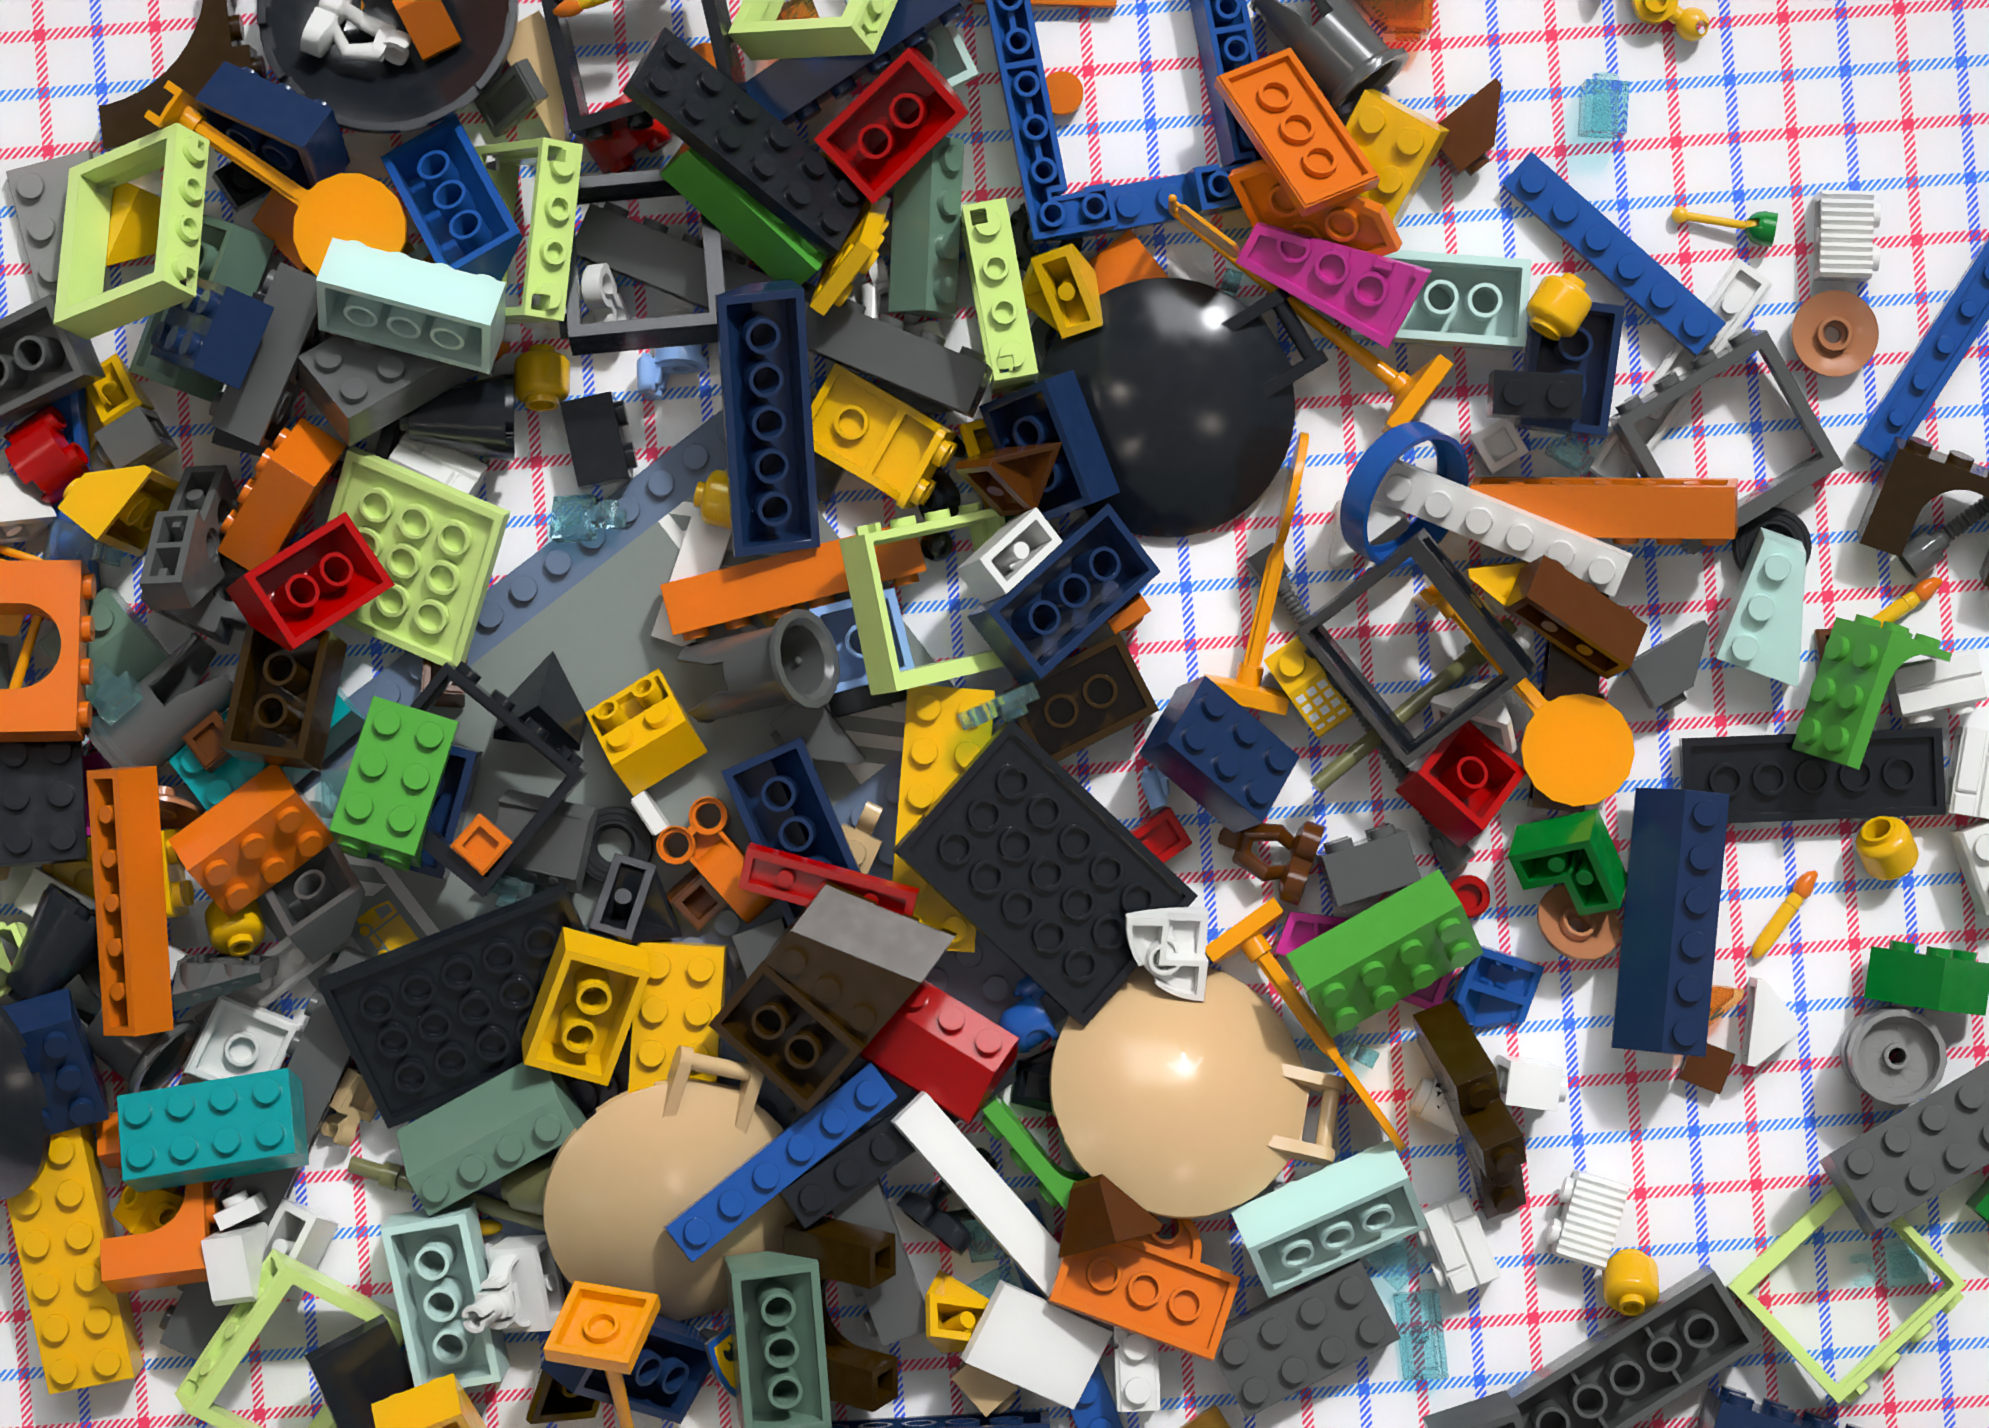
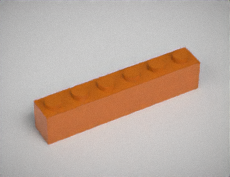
M1475 477L1470 484L1471 489L1592 538H1612V542L1619 545L1639 543V538H1653L1660 545H1679L1683 543V539H1701V544L1719 546L1727 544V539H1735L1738 531V478Z
M888 526V527H884V528H881V529H882V531H883V530L891 529V527ZM918 537L874 546L881 582L893 579L894 587L919 582L918 573L927 571ZM839 539L821 543L820 547L794 550L660 585L672 634L682 633L684 641L708 636V627L720 623L725 624L726 631L751 625L750 616L767 612L768 620L778 618L793 610L792 605L809 601L810 609L835 603L834 594L849 591Z
M157 766L87 770L104 1036L136 1037L174 1030Z

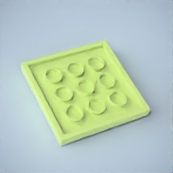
M355 446L348 449L327 523L346 512L395 585L338 622L441 666L446 662H452L456 666L461 661L465 663L511 511Z

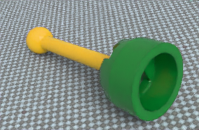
M1679 206L1673 209L1671 218L1678 224L1692 221L1742 229L1752 243L1759 246L1772 247L1778 213L1760 211L1752 214L1746 221L1691 213L1686 208Z

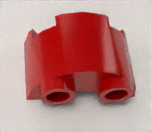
M624 94L599 111L633 100ZM654 119L652 127L638 131H630L628 128L613 132L614 137L607 141L599 139L588 142L584 138H579L602 174H609L611 172L621 173L629 170L636 164L633 156L645 148H648L650 153L660 150L672 141L670 136L672 132L658 120Z
M46 405L4 434L3 437L11 443V446L4 451L12 468L22 482L26 485L33 480L43 494L41 500L54 505L63 499L66 487L73 480L81 478L84 473L91 471L87 467L89 459L85 451L76 442L69 444L65 439L63 431L67 427V423L63 415L54 406Z

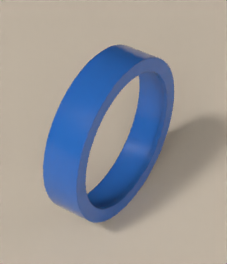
M1417 421L1406 422L1385 432L1366 450L1347 482L1340 509L1342 535L1347 545L1353 551L1375 564L1379 563L1423 528L1426 529L1437 544L1449 532L1448 529L1417 517L1413 524L1395 539L1384 544L1369 545L1367 522L1374 495L1386 473L1403 454L1422 442L1430 441L1437 458L1436 474L1466 487L1468 486L1469 468L1463 447L1457 440L1429 424ZM1409 557L1395 569L1405 568L1416 562L1412 557Z

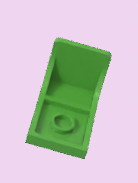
M1856 614L1854 621L1836 617L1791 749L1859 770L1887 687L1896 670L1905 661L1918 655L1950 662L1952 653L1939 649L1941 641L1919 633H1916L1915 638L1912 639L1913 634L1909 632V628L1884 621L1882 628H1880L1882 622L1863 615Z
M373 696L329 828L337 845L342 847L341 852L361 859H366L368 853L380 856L379 858L384 860V865L400 871L408 872L410 866L421 868L423 862L422 846L427 824L460 725L459 721Z
M996 1094L986 1101L982 1107V1111L985 1113L982 1116V1123L997 1141L1004 1136L1011 1144L1012 1148L1009 1150L1011 1152L1009 1155L1024 1174L1032 1170L1040 1179L1037 1183L1039 1186L1037 1189L1053 1208L1060 1204L1067 1211L1073 1182L1084 1180L1091 1176L1088 1173L1071 1172L1059 1166L1047 1154L999 1094Z

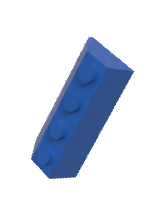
M452 115L381 156L380 158L434 261L449 265L456 270L475 275L485 274L498 281H502L523 236L457 115Z

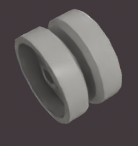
M1893 1005L1872 1007L1857 1015L1845 1029L1839 1047L1841 1067L1849 1082L1863 1094L1893 1105L1915 1103L1930 1095L1941 1082L1947 1065L1946 1043L1937 1026L1922 1014ZM1892 1049L1899 1052L1898 1058L1895 1061L1889 1060V1053Z

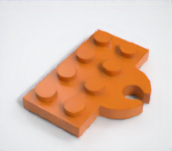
M1174 1218L1176 1231L1172 1239L1165 1240L1157 1236L1156 1233L1062 1257L1047 1302L1211 1362L1215 1358L1241 1277L1201 1263L1202 1243L1198 1228L1191 1219Z

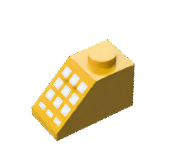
M1298 635L1263 661L1316 736L1321 738L1354 715V712L1340 692L1330 684L1324 669L1317 659L1310 658L1304 652L1306 647L1298 639L1300 637Z

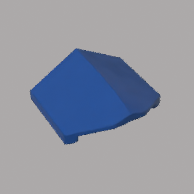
M1481 945L1484 954L1464 966L1453 1001L1468 1024L1482 1029L1509 1023L1519 1024L1525 1022L1544 967Z

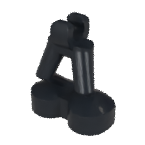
M976 1148L989 1165L996 1170L998 1164L991 1154L984 1148ZM942 1179L934 1185L928 1195L906 1191L896 1206L917 1225L930 1232L948 1248L961 1256L973 1242L969 1230L961 1221L977 1219L967 1208L950 1212L940 1210L939 1204L952 1193Z

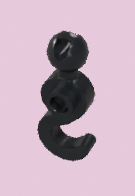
M956 435L953 442L958 444V447L953 457H964L966 454L963 441ZM940 466L931 478V480L936 482L932 494L924 505H918L921 516L924 519V513L950 508L951 517L956 516L959 512L958 506L961 504L959 490L950 475ZM948 531L925 535L920 540L924 557L935 562L947 559L954 546Z

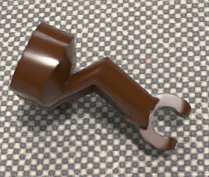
M1306 821L1298 829L1295 837L1281 824L1261 823L1242 830L1241 833H1233L1228 828H1223L1220 831L1218 843L1235 849L1232 858L1233 863L1261 881L1280 879V900L1299 906L1325 826ZM1278 841L1290 851L1291 861L1285 865H1268L1251 851L1253 842Z

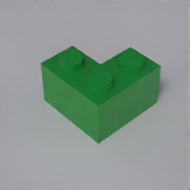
M1598 809L1517 825L1508 858L1523 890L1564 882L1579 916L1619 909L1621 907L1627 873Z
M1890 940L1889 948L1871 946L1864 998L1937 1011L1986 1016L1989 996V963L1976 961L1977 953L1927 946L1926 954L1915 952L1916 944Z

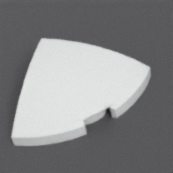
M1160 908L1125 914L1126 937L1138 966L1143 964L1146 970L1154 976V983L1166 992L1184 999L1204 1001L1208 959L1205 955L1209 922L1207 908Z

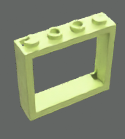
M743 0L728 35L751 61L874 54L898 0H849L841 17L777 20L785 0Z
M174 123L69 168L54 325L89 340L196 297L209 139L179 123ZM164 167L155 270L151 274L103 292L113 188ZM186 279V286L181 284L180 281Z
M541 137L474 147L485 168L487 156H493V159H497L496 170L487 168L486 170L513 219L519 167L521 165L537 164L521 306L505 307V324L564 321L583 144ZM507 269V271H506V273H505V275H504V277H503V279H502V282H506V287H507L508 269ZM532 294L541 296L540 305L531 306Z
M1006 197L962 205L960 228L983 352L986 356L985 363L992 368L993 372L989 380L991 395L1023 389L1035 384L1038 368ZM1009 369L1008 372L1000 373V370Z
M981 502L958 506L960 515L952 517L950 508L924 513L925 522L917 524L916 517L913 515L889 520L891 529L882 531L880 522L854 527L856 536L839 539L871 695L897 692L1005 666L993 650H988L900 671L874 548L876 545L969 526L975 552L1006 524L1005 517L1000 516L993 508L982 510Z
M1833 1186L1726 1287L1835 1403L1840 1404L1846 1399L1850 1404L1869 1387L1864 1381L1876 1369L1881 1374L1885 1373L1900 1359L1901 1356L1896 1351L1908 1339L1913 1344H1916L1933 1328L1928 1321L1936 1313L1942 1310L1946 1315L1964 1298L1960 1291L1967 1284L1902 1216L1890 1222L1888 1225L1944 1284L1836 1383L1750 1292L1753 1287L1845 1203L1835 1186Z
M273 1248L262 1263L257 1301L237 1303L233 1306L175 1392V1395L188 1414L217 1428H264L213 1403V1401L292 1284L366 1322L383 1314L388 1320L396 1341L401 1348L404 1343L399 1315L389 1307ZM326 1403L323 1404L308 1428H337Z

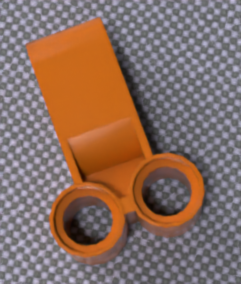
M711 796L701 797L690 807L688 816L691 826L685 828L676 825L662 830L656 842L657 852L661 859L670 864L686 865L691 862L747 924H750L776 898L738 888L745 853L725 832L731 823V810L721 799ZM715 804L721 811V820L714 828L706 829L700 822V811L706 805ZM682 833L688 839L689 848L685 855L674 858L668 851V840L674 834Z

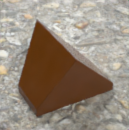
M1062 442L990 449L956 462L954 470L1000 516L1020 515L1037 507L1038 509Z
M1103 1174L1073 1182L1058 1258L1160 1232L1163 1224Z

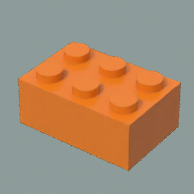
M301 418L291 431L284 427L271 448L268 447L254 468L257 473L253 479H249L236 500L239 502L236 510L233 509L223 522L219 531L225 537L217 551L250 571L284 550L297 533L344 452L346 445L304 418Z
M271 764L169 838L168 841L188 873L222 911L231 918L269 888H272L328 847L335 839L316 809L279 765Z

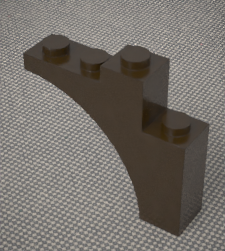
M203 0L195 30L184 50L168 70L141 91L107 105H98L103 149L109 152L160 130L159 127L147 120L144 115L149 109L160 117L165 106L174 96L164 88L168 80L195 99L224 61L239 68H251L260 77L267 78L263 56H257V51L250 45L239 46L238 41H244L245 34L241 15H235L234 0Z
M1453 999L1413 1014L1416 1039L1436 1077L1455 1121L1470 1164L1479 1205L1488 1220L1500 1214L1510 1213L1517 1207L1526 1204L1521 1164L1527 1162L1524 1138L1500 1098L1496 1068Z

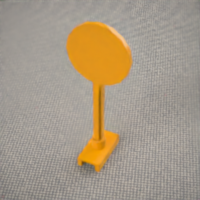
M169 80L164 88L174 96L167 103L160 117L149 109L144 115L147 120L160 129L174 123H179L209 139V146L294 202L298 209L294 216L293 241L301 261L317 277L332 237L345 241H359L368 247L387 252H403L407 242V219L399 199L382 182L361 173H339L319 181L312 189L306 190L208 124L206 117L198 112L199 109L195 99Z
M1304 432L1299 433L1293 452L1280 508L1276 539L1266 560L1244 661L1239 662L1235 679L1204 674L1239 705L1286 715L1290 698L1285 691L1261 685L1264 672L1261 662L1284 566V544L1291 526L1307 455L1309 433Z
M1433 584L1427 589L1424 588L1412 598L1422 612L1435 605L1447 620L1451 618L1499 674L1503 672L1502 668ZM1527 677L1512 687L1515 693L1533 712V717L1526 724L1521 742L1523 768L1533 786L1551 801L1573 807L1597 804L1616 793L1629 776L1635 755L1632 731L1621 712L1604 699L1583 693L1559 696L1552 701H1547Z
M1273 897L1206 946L1205 952L1214 965L1233 956L1240 950L1243 951L1251 964L1257 963L1319 1050L1335 1063L1399 1153L1403 1152L1407 1147L1340 1056L1333 1038L1329 1036L1321 1021L1270 953L1272 947L1263 934L1285 915L1283 909Z

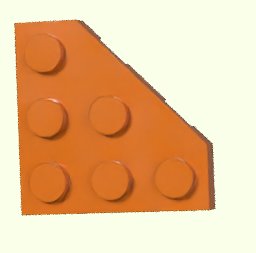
M1263 159L1233 169L1228 176L1253 228L1258 222L1380 256L1397 252L1403 244L1385 206L1359 194L1302 217Z

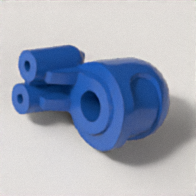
M1026 976L1017 982L1016 989L1012 992L1014 997L1020 996L1023 999L1007 1008L1001 1014L998 1022L999 1026L1019 1038L1018 1053H1028L1030 1049L1050 1037L1053 1041H1056L1060 1036L1039 1001L1046 993Z

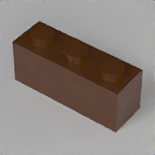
M1545 555L1520 569L1503 609L1605 679H1609L1632 666L1648 627L1646 623L1634 616L1630 609L1616 604L1600 593L1596 586L1582 581L1566 570L1559 561L1548 558Z

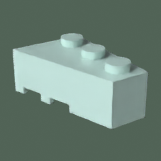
M1762 527L1760 528L1713 644L1716 659L1795 687H1799L1806 551L1802 541Z

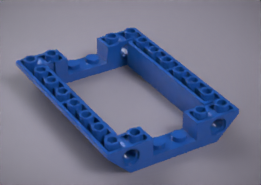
M985 0L1032 241H1067L1177 221L1168 211V197L1170 194H1175L1177 202L1181 205H1187L1201 217L1243 208L1228 176L1233 169L1263 158L1214 87L1217 76L1258 60L1246 0H1189L1222 167L1219 168V163L1195 167L1186 174L1111 186L1110 182L1082 188L1078 192L1065 195L1062 194L1068 188L1030 0Z

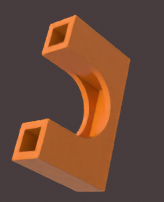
M82 560L0 561V615L30 614L44 617L57 625L61 638V650L58 661L44 679L25 688L0 689V742L85 741V728H90L92 725V705L90 701H86V685H92L94 667L92 659L87 658L88 642H94L95 638L94 617L88 616L89 600H95L96 578L95 574L90 573Z
M118 1112L109 1113V1119L96 1122L97 1156L108 1169L121 1167ZM218 1180L185 1185V1197L181 1208L174 1218L163 1227L149 1233L100 1239L101 1282L112 1294L208 1281L201 1240L214 1233L216 1221L213 1215L220 1211L217 1197H213L212 1182H217Z

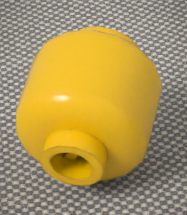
M1564 272L1562 277L1556 275L1545 276L1526 307V312L1531 319L1529 325L1539 334L1554 341H1559L1560 337L1574 336L1592 306L1589 295L1584 291L1587 286L1585 282L1567 272Z
M532 345L529 347L528 352L522 353L515 359L514 395L529 410L544 412L559 408V403L565 401L570 393V362L564 355L555 352V347L551 345Z
M714 470L710 473L706 482L699 481L697 483L693 505L700 508L701 518L705 524L731 529L727 471Z
M1887 816L1872 818L1858 832L1855 840L1856 850L1865 870L1878 880L1899 879L1909 873L1917 864L1919 858L1918 846L1910 828L1901 819Z
M256 899L231 918L214 901L205 910V924L210 943L220 953L236 957L245 956L259 946L265 937V923L260 905Z
M1623 1249L1609 1258L1605 1271L1602 1270L1604 1301L1611 1309L1626 1316H1638L1645 1309L1657 1303L1660 1297L1658 1266L1651 1257L1637 1249Z

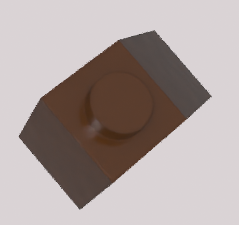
M1497 78L1493 79L1438 123L1450 131L1437 155L1455 178L1464 171L1471 177L1491 161L1486 154L1495 145L1501 83Z

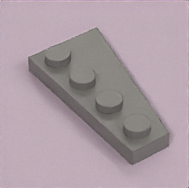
M89 149L6 171L39 300L48 295H56L69 168L93 159V151Z

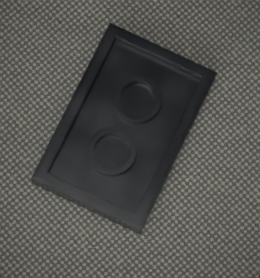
M383 1314L304 1355L337 1428H375L371 1404L386 1399L393 1394L415 1388L411 1372L389 1322Z

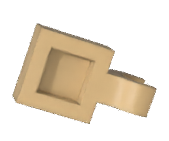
M870 801L866 803L855 828L845 823L842 824L843 832L860 871L865 874L869 873L883 842L871 835L884 808Z
M347 1068L329 1105L337 1112L326 1118L321 1128V1134L334 1138L333 1142L349 1147L355 1138L360 1121L364 1120L371 1123L377 1106L359 1070Z

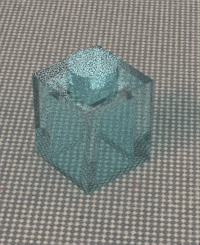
M1607 72L1593 73L1592 79L1584 80L1580 85L1578 137L1621 139L1627 133L1630 81L1618 80V74Z

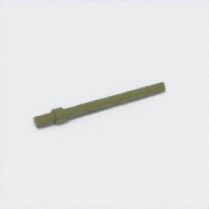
M1505 618L1501 622L1511 635L1518 631L1515 624L1509 618ZM1469 642L1464 647L1465 652L1393 711L1403 725L1430 704L1434 696L1442 694L1474 666L1478 665L1481 667L1488 661L1472 642ZM1374 727L1310 780L1313 787L1319 793L1325 791L1381 744L1382 737Z
M351 1157L348 1165L349 1173L378 1181L380 1187L393 1191L402 1188L415 1192L407 1179L404 1166L388 1161L383 1165L360 1157ZM473 1192L453 1203L475 1200L478 1212L545 1232L543 1216L514 1210L506 1201Z

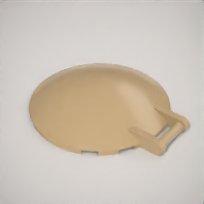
M1143 965L1137 966L1085 1026L1080 1025L1069 1016L1056 1042L1049 1076L1053 1116L1057 1119L1058 1126L1065 1140L1063 1143L1082 1172H1087L1091 1177L1103 1174L1148 1213L1155 1216L1177 1219L1208 1217L1215 1213L1239 1207L1262 1192L1281 1173L1290 1159L1322 1166L1333 1164L1336 1151L1332 1148L1339 1100L1340 1095L1345 1094L1347 1080L1343 1077L1304 1068L1294 1039L1280 1016L1257 992L1233 976L1208 967L1204 1001H1193L1172 995L1158 987L1154 983V976ZM1310 1090L1323 1093L1315 1144L1302 1141Z
M679 1045L676 1048L666 1080L654 1082V1086L630 1094L628 1091H625L597 1107L595 1109L597 1113L589 1118L578 1130L576 1128L572 1130L561 1145L549 1170L542 1206L543 1224L552 1256L563 1275L572 1285L574 1281H581L658 1294L661 1304L658 1314L676 1321L688 1320L710 1314L728 1306L725 1256L763 1251L784 1254L782 1243L784 1226L796 1219L779 1193L693 1263L689 1262L663 1228L784 1130L779 1122L775 1121L756 1101L764 1074L749 1061L742 1063L694 1053L693 1048ZM693 1070L741 1080L739 1087L691 1078L689 1074Z

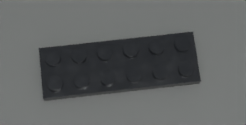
M664 27L654 37L624 88L623 93L828 259L839 252L867 197L846 174Z
M1942 728L1873 730L1859 770L1791 749L1796 734L1679 738L1681 789L1730 794L1727 823L1946 815Z

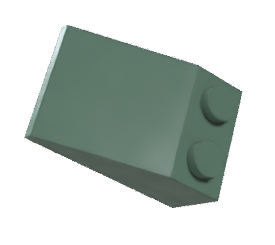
M106 587L96 594L95 600H89L88 616L94 617L95 638L94 642H88L87 658H91L93 661L94 678L92 685H86V699L91 702L101 715L169 656L168 652L116 589ZM58 627L54 628L38 642L55 665L61 650V638Z

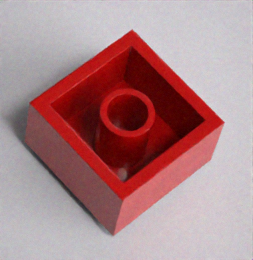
M1468 720L1420 756L1394 791L1460 848L1484 831L1526 772Z

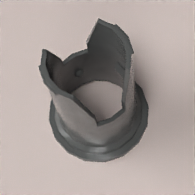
M1252 0L1249 6L1254 13L1257 12L1286 48H1292L1312 79L1329 97L1330 105L1340 119L1353 113L1365 89L1375 88L1381 92L1400 73L1410 56L1403 47L1398 49L1389 48L1349 0H1314L1322 19L1313 27H1310L1299 14L1278 0Z
M793 609L781 615L774 626L701 643H689L682 647V651L676 659L678 662L712 666L723 663L724 678L729 690L715 693L688 711V714L700 723H712L720 718L788 703H794L799 708L817 709L831 700L837 690L840 674L838 651L831 632L822 619L810 610Z
M191 633L189 639L102 715L93 716L91 727L85 728L87 737L113 768L157 766L158 770L186 745L182 739L185 734L216 710L222 714L229 708L234 683L225 674L196 686L217 653L197 633Z
M97 957L79 974L93 995L101 1000L99 957ZM76 1007L93 1054L129 1082L128 1094L161 1089L186 1062L201 1030V1026L193 1019L178 1022L173 1018L174 1030L136 1037L104 1036L102 1009L95 1016Z

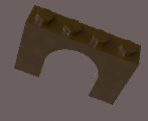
M1908 436L1907 440L1895 437L1856 530L1859 543L1901 557L1919 513L1936 496L1953 490H1968L1981 494L1989 500V468L1974 464L1975 459L1960 451L1950 450L1949 454L1933 450V445L1930 442L1915 436ZM1989 550L1979 571L1982 583L1989 587Z
M825 1216L805 1229L801 1228L796 1220L784 1226L782 1242L784 1254L817 1259L819 1262L830 1401L874 1412L898 1397V1358L894 1355L857 1346L848 1341L836 1329L829 1316L826 1305V1288L829 1279L872 1289L895 1276V1234Z

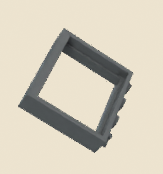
M1750 327L1729 337L1727 340L1730 346L1717 354L1711 349L1692 359L1690 364L1693 368L1680 376L1676 372H1672L1652 384L1655 391L1640 399L1639 395L1635 394L1625 399V402L1615 407L1618 413L1609 418V422L1627 450L1632 462L1636 465L1642 478H1665L1634 424L1754 352L1759 351L1815 449L1816 454L1739 499L1738 528L1843 466L1768 331L1755 330L1752 332ZM1683 539V543L1680 544L1684 552L1693 555L1708 547V545L1701 544V539Z

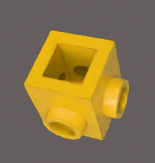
M127 1185L112 1216L131 1234L149 1233L163 1227L174 1218L181 1208L185 1195L177 1189L178 1186L138 1193Z

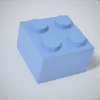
M895 588L883 590L899 670L914 668L915 664ZM851 599L809 609L825 623L833 636L838 651L840 674L835 693L869 685Z

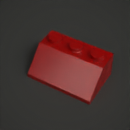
M908 47L814 138V141L869 201L875 204L969 114V111L948 81L920 50Z
M344 512L242 575L227 587L226 591L252 628L291 652L384 593L395 584L349 515Z
M923 980L874 1036L875 1038L860 1054V1057L867 1062H871L875 1067L915 1092H926L938 1106L970 1125L1017 1058L1019 1038L931 983Z

